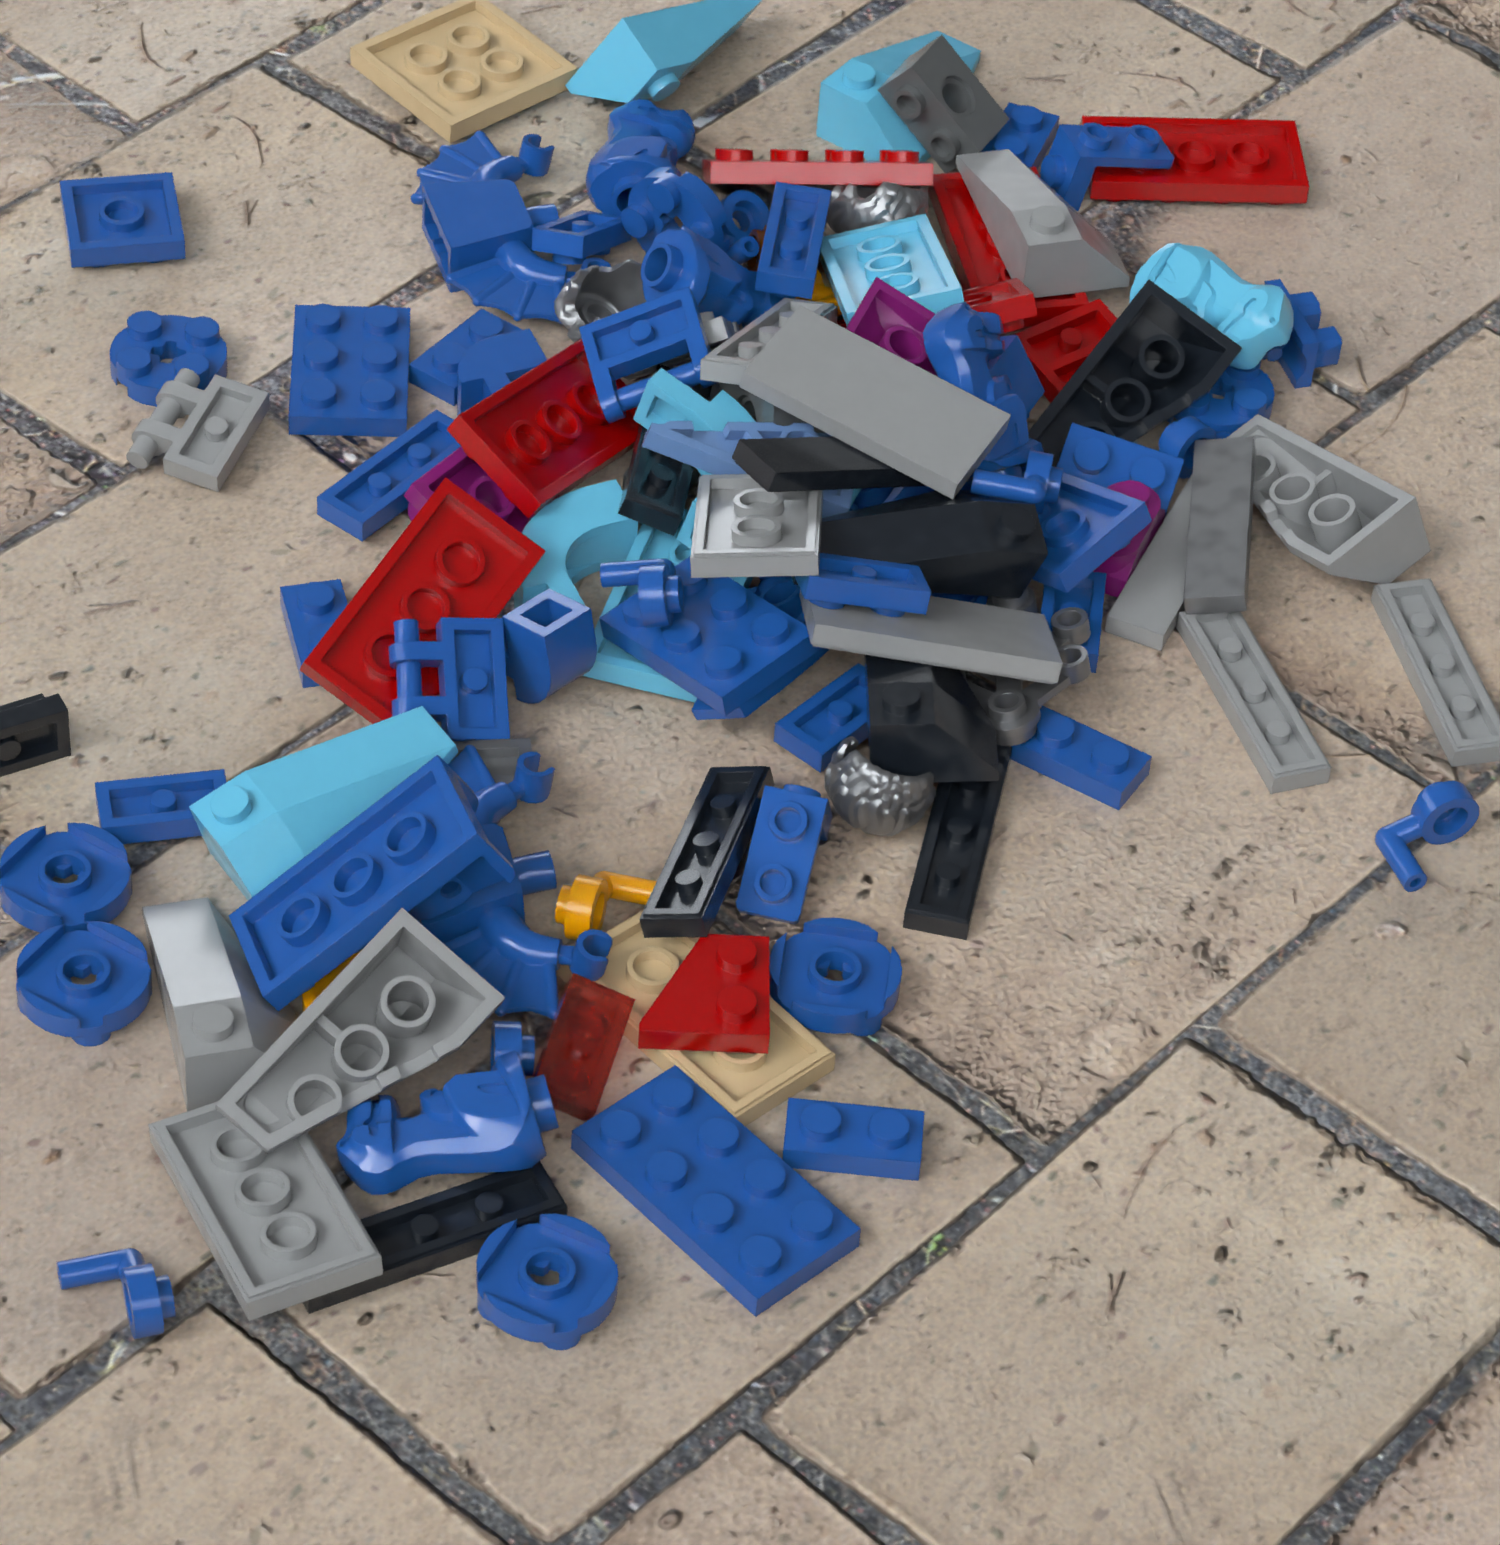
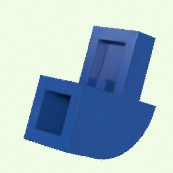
M530 328L488 337L475 343L465 351L458 364L457 416L547 360Z
M548 588L502 616L506 676L514 680L518 701L528 704L539 703L592 669L596 660L597 644L591 608Z

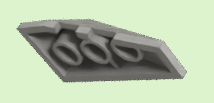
M1009 149L956 155V166L1011 279L1018 278L1033 292L1034 298L1129 287L1130 277L1113 244Z
M1259 414L1255 415L1227 437L1254 436L1256 459L1253 503L1290 553L1332 576L1386 584L1391 583L1431 551L1417 499L1413 495Z
M208 897L142 907V916L187 1111L219 1101L298 1018L289 1004L278 1011L262 997L237 935Z
M401 908L217 1102L215 1108L268 1154L458 1051L503 1003L505 997L406 910Z

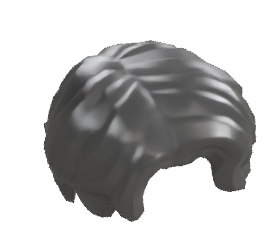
M884 181L877 188L850 183L844 189V186L837 184L831 192L827 223L837 234L921 214L927 215L928 190L922 186H912L909 188Z
M628 259L613 267L592 265L585 269H579L569 282L565 283L554 301V309L559 321L569 329L567 336L574 343L582 338L579 327L647 302L644 298L641 279L642 264Z
M853 736L844 739L838 746L837 751L833 753L832 760L828 764L824 775L825 790L841 818L854 828H860L864 833L879 836L896 835L922 819L925 811L930 807L936 796V790L933 787L934 774L930 771L919 776H904L883 770L873 765L856 749L859 742Z

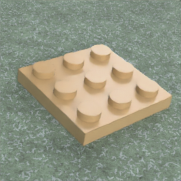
M457 0L350 47L351 66L449 143L464 138L568 90L565 85L578 71V67L489 0Z

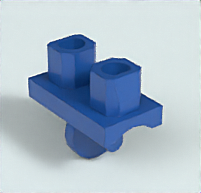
M1281 279L1265 281L1264 285H1275L1284 291L1294 311V323L1289 341L1282 346H1276L1269 350L1261 360H1278L1295 389L1311 386L1314 368L1338 364L1342 338L1334 326L1319 328L1321 318L1320 303L1312 291L1290 295Z

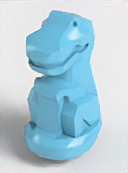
M1180 243L1165 245L1152 254L1148 261L1139 269L1130 290L1131 302L1145 283L1151 280L1241 346L1240 353L1230 364V366L1237 369L1249 370L1255 368L1269 350L1286 344L1292 333L1294 311L1291 302L1280 287L1251 284L1241 279L1222 260L1203 247L1182 245Z

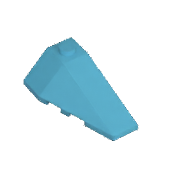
M704 0L622 18L565 86L571 94L623 103L650 98L655 102L661 101L674 93L681 84L680 80L731 36L763 0Z
M937 30L851 58L820 84L816 136L845 150L864 151V159L868 161H879V150L919 151V161L925 162L931 155L888 104L878 89L909 56L940 35L944 36L973 73L979 63L981 50Z
M421 706L246 770L190 805L189 808L209 852L246 899L250 900L436 755H439L448 765L458 754V749L438 723Z

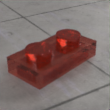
M575 973L572 974L565 985L533 1077L545 1075L554 1109L586 1122L595 1115L635 999Z

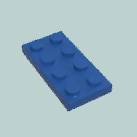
M676 1065L572 1130L571 1149L755 1317L859 1247L860 1227Z

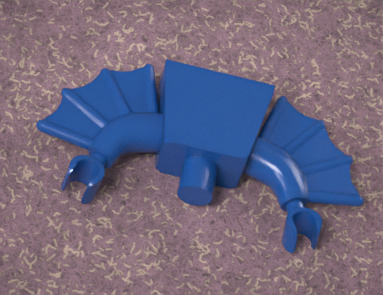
M481 130L476 131L473 136L464 142L449 146L441 145L439 157L434 162L417 170L416 174L419 177L420 186L412 194L411 202L416 205H422V229L449 292L453 293L464 290L470 296L474 306L497 308L511 315L517 322L522 319L544 318L563 325L555 314L554 301L565 283H568L576 272L568 271V266L540 258L531 250L533 228L559 219L557 208L553 203L526 207L515 185V182L522 178L523 173L534 177L545 176L550 168L555 147L551 145L541 148L542 137L538 134H527L522 139L518 157L512 155L502 156ZM591 257L583 261L580 269H585L592 265H598L599 267H611V265L601 258Z
M469 744L464 747V750L456 758L450 761L448 766L475 792L479 802L475 815L488 841L511 863L516 876L510 884L504 880L472 893L463 904L432 919L416 920L505 997L503 1003L494 1011L497 1016L502 1017L507 1013L531 1011L554 1020L560 1015L556 970H559L560 965H568L572 974L577 979L583 982L598 980L605 973L609 962L606 956L610 952L613 941L607 933L601 930L590 929L579 935L575 946L563 945L562 939L541 935L532 931L526 925L523 896L557 888L553 861L548 850L512 858L503 827L497 824L517 807V800L519 799L535 804L544 802L551 791L555 768L551 767L543 772H538L541 755L537 752H526L520 755L517 760L513 781L508 784L502 781L496 783L475 746ZM448 882L442 887L441 893L449 894L454 892L458 888L459 883Z

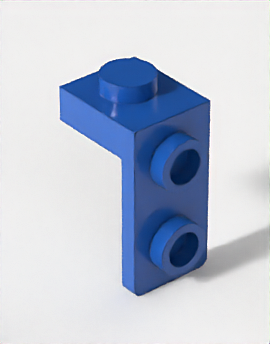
M1085 123L1084 125L1060 124L1049 154L1042 161L1040 178L1076 211H1079L1096 166L1170 169L1174 156L1159 133L1145 125L1114 127L1103 126L1097 123Z
M786 784L783 789L765 785L736 900V907L740 913L789 924L799 923L819 840L827 841L833 818L829 800L822 798L820 792L793 784Z

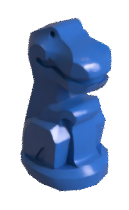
M645 99L633 100L615 108L609 114L608 141L590 160L586 174L587 193L593 205L604 214L621 216L622 211L628 207V196L632 187L651 171L659 167H672L666 173L681 176V172L676 168L677 159L685 156L691 150L695 141L694 124L689 114L684 109H661L654 105L652 101Z
M684 225L658 234L641 265V279L646 301L689 286L696 298L700 313L713 312L714 318L723 316L731 323L736 321L738 325L742 324L743 328L784 299L768 292L755 291L756 271H749L731 259L716 244L692 232Z
M966 302L950 305L938 311L925 326L923 339L927 357L937 377L1011 415L1007 430L977 469L1024 478L1021 467L1027 466L1030 450L1044 452L1041 442L1029 438L1025 404L1016 394H1010L1011 383L1006 374L991 376L988 369V360L994 359L1005 352V340H1000L999 335L1004 333L1001 318L994 313L977 312ZM973 473V474L971 475V477L967 480V482L973 480V475H974V473Z
M513 1050L499 1056L491 1071L457 1074L444 1085L443 1091L437 1089L424 1090L419 1095L421 1113L416 1116L402 1118L397 1101L390 1095H378V1100H371L369 1098L347 1111V1129L344 1137L337 1142L336 1148L338 1159L345 1174L361 1190L371 1195H385L395 1192L419 1178L437 1174L507 1172L532 1168L546 1156L541 1133L557 1129L559 1125L545 1075L526 1079L519 1053Z

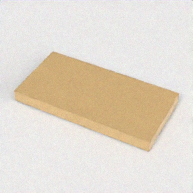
M643 910L605 932L612 938L613 942L610 952L606 956L609 962L601 978L594 982H583L572 974L568 965H560L558 970L560 978L636 1047H638L639 1022L700 938H644L639 920ZM771 997L768 1054L640 1049L664 1072L676 1065L744 1126L788 1100V1097L791 1098L832 1072L836 1057L833 1051Z

